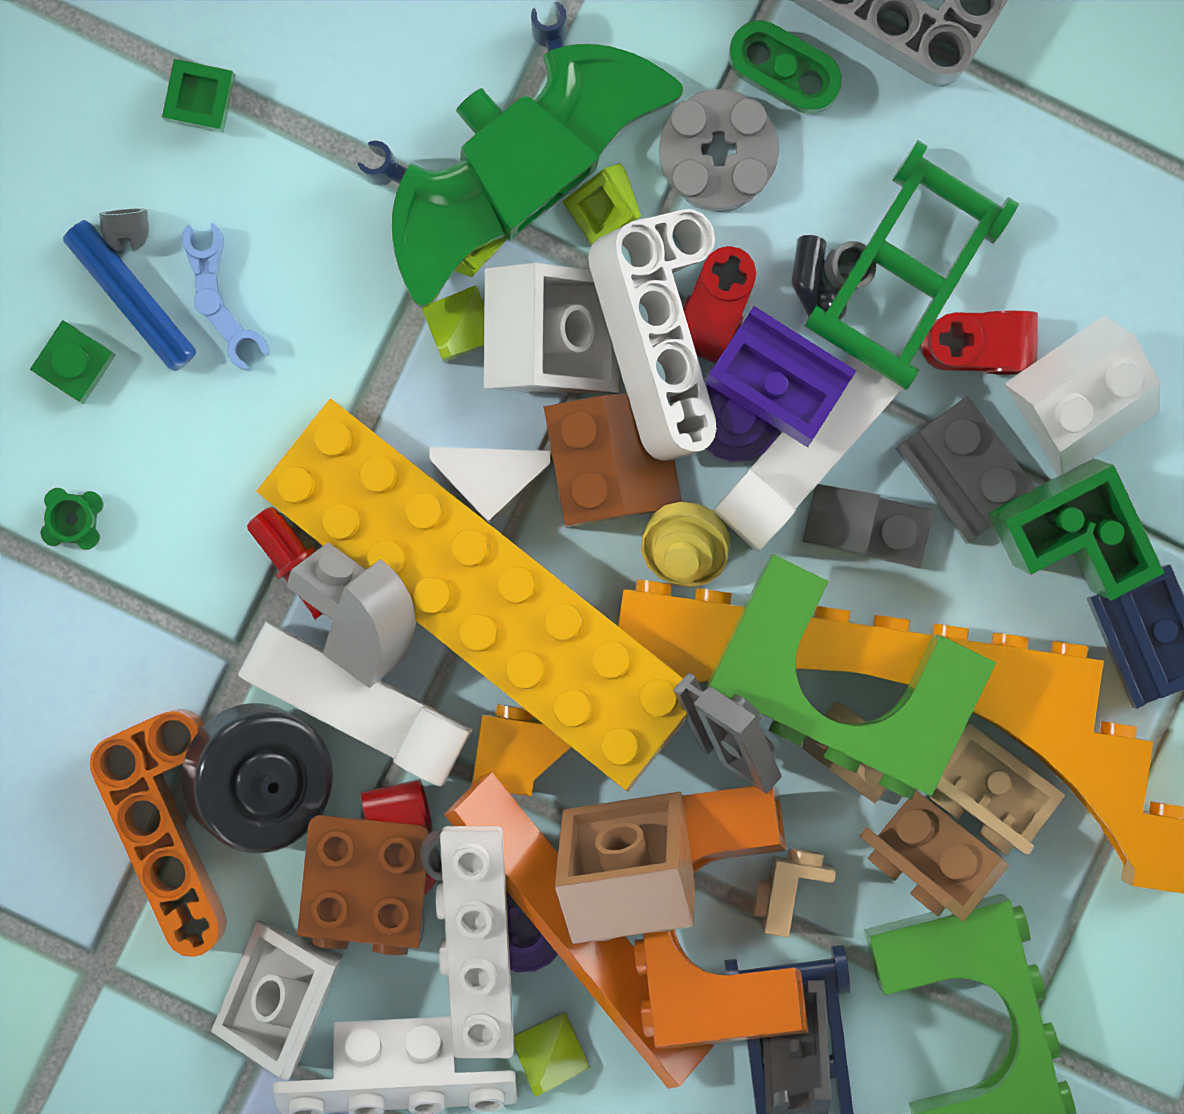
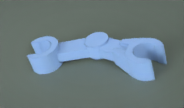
M211 223L213 243L207 250L200 251L194 248V230L190 225H187L183 232L182 243L195 274V308L209 319L228 342L227 351L231 362L240 369L250 371L249 366L238 355L241 343L246 340L256 341L258 347L266 356L269 355V346L266 340L257 332L245 330L225 307L219 295L217 275L224 248L223 234L214 223Z

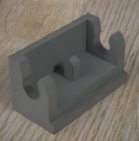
M825 980L807 981L803 986L808 1033L763 1038L766 1114L829 1113L832 1097Z

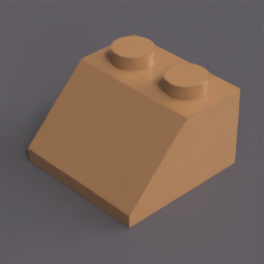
M681 791L563 809L555 889L572 944L596 940L607 941L616 937L651 932H669L678 928L694 926L695 881L685 806Z

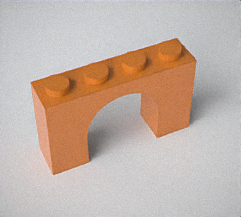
M755 786L682 795L693 874L705 865L720 859L786 851L780 793L775 786L767 794ZM676 929L669 932L644 933L643 939H635L634 953L639 976L647 975L650 1000L641 1001L642 1025L646 1037L654 1036L655 1047L671 1049L808 1033L800 970L786 968L736 975H717L702 970L689 959L678 941Z

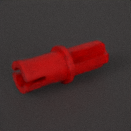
M272 506L261 511L247 524L250 534L279 570L275 575L278 580L284 577L288 582L291 570L316 552L313 546L307 550L277 509ZM299 597L311 612L314 620L323 614Z

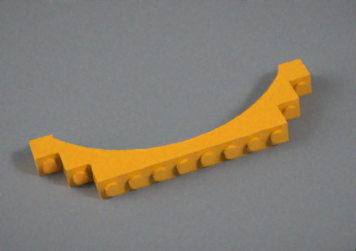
M637 579L635 591L623 589L618 627L682 678L690 672L696 676L699 683L708 681L744 608L730 605L732 593L696 588L695 600L671 596L673 584ZM821 606L816 607L814 616L811 617L798 646L796 669L854 672L909 685L933 635H941L996 662L972 713L994 724L1030 750L1071 789L1097 821L1122 861V881L1135 887L1184 894V806L1150 801L1149 812L1143 811L1153 741L1136 738L1137 726L1101 721L1100 733L1094 732L1104 661L1087 658L1088 646L1052 641L1051 653L1027 649L1029 637L993 632L992 642L989 644L969 641V628L934 623L932 635L908 632L910 624L908 619L874 615L873 626L849 623L851 611ZM497 704L495 715L487 713L482 715L472 785L482 775L493 772L509 793L532 796L534 780L568 751L571 746L540 721L531 720L532 714L523 707Z

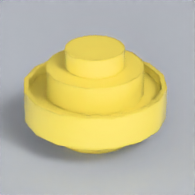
M677 502L664 505L651 515L642 535L641 553L647 567L658 578L673 585L693 587L707 584L721 574L728 561L731 536L726 523L713 510L697 503Z

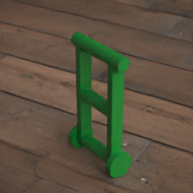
M919 140L912 146L892 179L893 182L901 186L900 191L827 311L816 305L804 324V327L905 390L910 387L919 372V369L911 365L910 362L981 243L985 239L994 244L1019 206V203L1010 197L1000 206L923 158L922 156L928 146ZM919 184L978 220V223L945 277L885 240ZM872 261L932 298L898 356L838 319Z

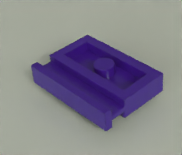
M753 306L743 324L709 373L705 383L808 448L853 378L856 370Z

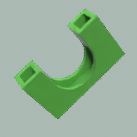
M774 554L769 555L706 687H713L729 699L734 694L743 697L759 713L773 719L768 731L801 746L805 737L808 736L828 746L823 756L824 758L854 773H857L861 763H864L883 773L878 783L879 785L912 800L916 790L932 797L996 662L941 635H933L904 695L891 710L876 719L862 723H842L828 719L819 713L804 696L796 673V655L800 640L829 581Z
M1003 894L983 898L964 922L945 908L939 917L929 912L864 929L877 984L884 995L947 979H970L994 989L1003 1000L1009 1015L1010 1041L1006 1054L996 1070L986 1079L973 1086L909 1102L911 1114H1076L1073 1096L1067 1081H1057L1052 1060L1061 1058L1060 1046L1053 1024L1051 1022L1042 1023L1037 1001L1046 999L1045 988L1038 966L1036 964L1027 965L1022 943L1030 941L1031 937L1027 919L1021 905L1012 907L1009 898Z

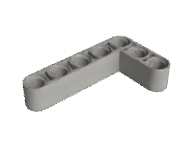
M832 0L790 1L925 83L933 86H946L955 82L962 75L1008 0H986L988 3V13L982 16L968 14L962 8L960 0H944L938 11L921 0H854L849 4L841 5ZM884 11L898 12L907 23V31L899 36L885 34L879 28L877 15ZM939 41L949 43L955 48L957 53V64L951 67L936 65L929 56L928 46Z

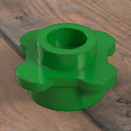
M53 488L48 491L44 497V504L47 508L44 514L45 525L40 531L42 540L47 545L54 547L62 542L75 543L83 550L94 548L100 541V533L96 529L97 515L104 507L101 496L93 491H87L83 495L68 494L62 488ZM70 513H75L78 518L77 522L73 525L67 522V516Z

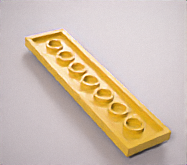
M331 398L256 490L258 494L321 545L324 546L329 542L366 570L380 559L387 563L406 586L414 605L416 621L624 790L630 791L686 720L687 712L681 708L673 691L683 679L680 675Z

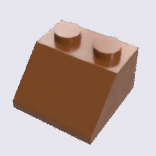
M627 393L603 395L543 406L566 528L656 512L664 505L682 502L675 460L662 461L652 457L645 450L639 436Z

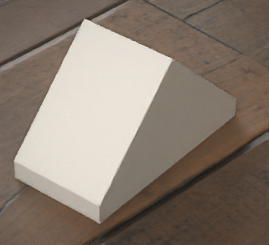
M429 447V459L489 523L551 467V451Z

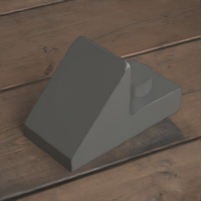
M817 484L814 488L802 542L920 569L934 510L880 498V495Z

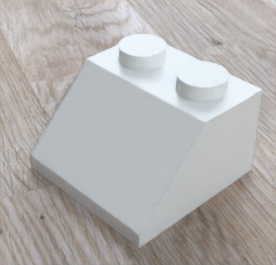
M542 263L485 268L484 389L519 392L619 393L620 368L591 270Z
M1104 315L1005 383L1058 476L1091 460L1160 412L1161 383L1135 335Z

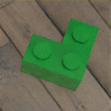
M1093 458L988 512L1012 565L1030 575L1073 554L1090 590L1112 601L1165 573L1113 464Z

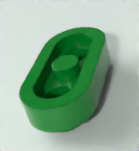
M763 20L744 24L736 31L731 40L729 62L734 73L743 81L794 110L805 114L822 112L835 101L841 88L842 76L839 66L828 54L779 26ZM753 46H762L768 51L769 60L764 64H754L749 60L747 51ZM805 75H813L820 81L821 89L814 94L805 93L799 86V79Z

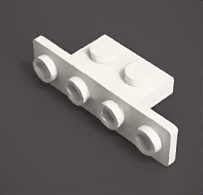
M447 826L442 829L440 834L443 882H439L437 885L436 912L438 919H445L446 939H441L439 965L441 975H448L453 1055L456 1058H510L514 1052L503 830L499 826Z
M451 1016L334 1022L333 1079L273 1083V1097L279 1114H324L336 1112L383 1114L384 1110L409 1109L414 1114H438L445 1107L469 1106L470 1109L478 1112H494L504 1108L505 1104H515L518 1102L515 1071L456 1073V1057H454L452 1050Z

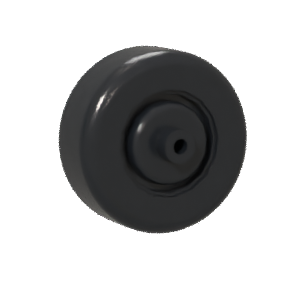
M247 703L220 712L198 731L186 752L181 782L186 805L193 818L205 831L221 843L238 851L268 853L286 848L303 838L308 833V825L311 819L324 813L331 795L333 770L328 749L312 726L280 707L264 703Z

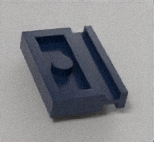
M1171 564L1162 566L1164 574L1112 601L1098 594L1086 598L1130 704L1135 709L1184 689V595Z

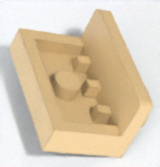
M967 722L932 797L930 796L929 798L958 820L966 811L984 824L978 835L1006 856L1013 847L1028 856L1034 848V845L1030 842L1057 808L1065 794Z

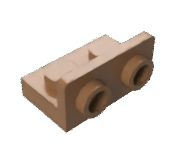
M917 790L912 800L907 799L878 836L868 827L859 835L874 848V851L867 859L894 881L902 873L906 874L917 884L910 894L937 917L947 908L964 922L1010 866Z

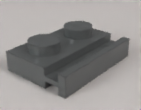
M968 396L962 398L895 448L966 544L972 542L977 536L993 526L988 512L1036 488Z
M689 672L673 691L681 708L687 712L686 719L701 751L709 755L715 749L722 765L767 794L780 780L782 775L772 754L775 747L768 737L764 735L759 724L762 720L761 714L749 701L737 694H734L729 699L711 686L703 692L696 676Z

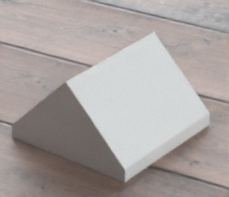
M257 921L211 1032L278 1078L289 1080L298 1066L343 955L327 948L313 946L310 941Z

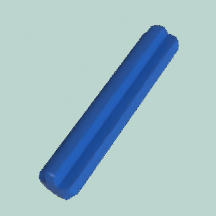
M82 220L70 228L63 236L64 243L163 363L173 371H177L189 363L196 355L195 348L115 251L108 246L96 228L86 220Z

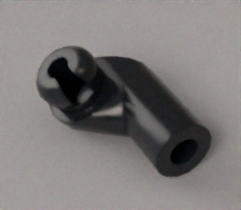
M803 235L797 239L791 280L792 286L808 317L816 305L827 311L839 291L838 288L827 290L822 274L827 242L825 239L815 235ZM847 304L839 315V320L845 316Z

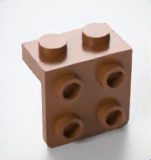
M317 815L311 819L307 833L297 936L313 938V946L329 949H347L349 942L372 944L373 952L387 955H407L408 948L418 949L423 940L425 916H422L427 875L421 862L420 848L426 835L430 833L425 826L417 824L329 815Z

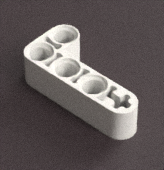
M683 209L631 222L597 239L591 246L588 256L589 267L641 442L645 450L652 457L662 461L674 460L707 448L713 441L717 429L715 415L673 277V273L707 258L714 247L715 236L710 221L702 213L693 209ZM672 233L678 238L681 251L675 246ZM621 245L628 250L631 257V265L624 259ZM639 303L648 314V323L642 319L639 313ZM657 361L665 371V382L659 377L657 372ZM668 397H670L672 404L668 403Z
M850 356L844 363L855 369L856 373L809 447L807 448L782 432L713 509V512L756 552L760 551L794 514L799 504L903 389L902 387Z
M265 621L238 673L239 677L394 758L393 762L415 776L434 785L443 786L470 736L472 728L382 680L368 688L323 655V649L281 627Z

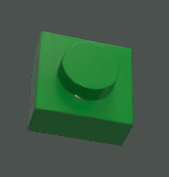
M174 59L162 118L166 122L224 133L236 75L232 70Z
M62 320L30 370L70 397L84 404L116 354Z

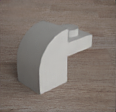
M328 542L291 570L286 587L333 620L323 655L368 688L372 687L406 658L415 632V609L403 581L387 563L380 559L366 570Z

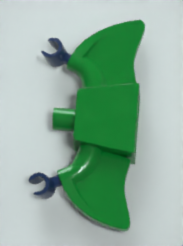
M555 2L557 23L547 26L541 24L537 19L536 9L533 8L531 11L532 37L535 42L547 47L548 50L543 55L547 70V82L535 101L531 97L524 95L503 112L483 88L469 95L456 109L458 115L475 133L461 147V162L439 171L427 170L413 163L406 168L399 164L388 145L377 140L368 142L367 145L374 153L385 157V162L376 169H370L358 162L360 170L375 185H387L392 181L399 184L392 211L393 249L399 272L414 303L421 308L428 307L439 295L458 266L474 251L504 237V235L509 241H512L596 171L600 155L618 132L639 118L679 100L683 92L682 83L651 61L622 49L599 44L565 46L563 41L567 35L566 10L561 3Z

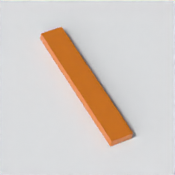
M493 772L482 775L444 815L453 826H499L502 828L506 891L664 1085L668 1089L680 1087L714 1045L706 1044L661 1049L655 1047L654 1036H645L641 1018V1001L650 1000L647 975L639 976L634 946L626 936L616 937L607 941L596 940L572 944L555 889L557 851Z

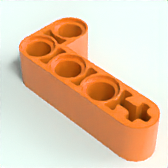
M177 709L156 715L104 739L96 745L91 753L89 765L93 779L166 941L180 955L195 957L205 954L221 940L226 930L227 920L224 909L162 774L182 765L187 752L186 750L182 754L174 753L165 746L162 735L167 723L171 720H176L185 724L190 731V743L198 731L205 725L200 716L194 712ZM117 745L130 749L135 757V770L128 778L118 777L109 768V754ZM141 800L149 801L159 810L161 820L155 832H144L134 823L132 815L137 802ZM173 856L184 865L186 874L181 886H168L158 877L157 866L161 857ZM193 888L197 893V897H194L186 904L195 920L205 917L209 923V927L202 933L203 940H201L197 933L187 935L183 929V925L190 920V914L185 903L183 902L175 909L172 908L170 901L179 899Z

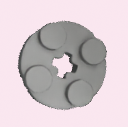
M725 89L703 91L676 105L663 127L659 143V162L663 176L669 185L675 189L677 194L684 197L688 203L696 208L716 212L740 208L762 192L775 171L779 153L778 137L774 124L766 115V110L762 104L755 99L747 98L741 93ZM713 135H722L727 144H734L736 154L728 155L724 166H713L712 156L702 155V145L711 144Z

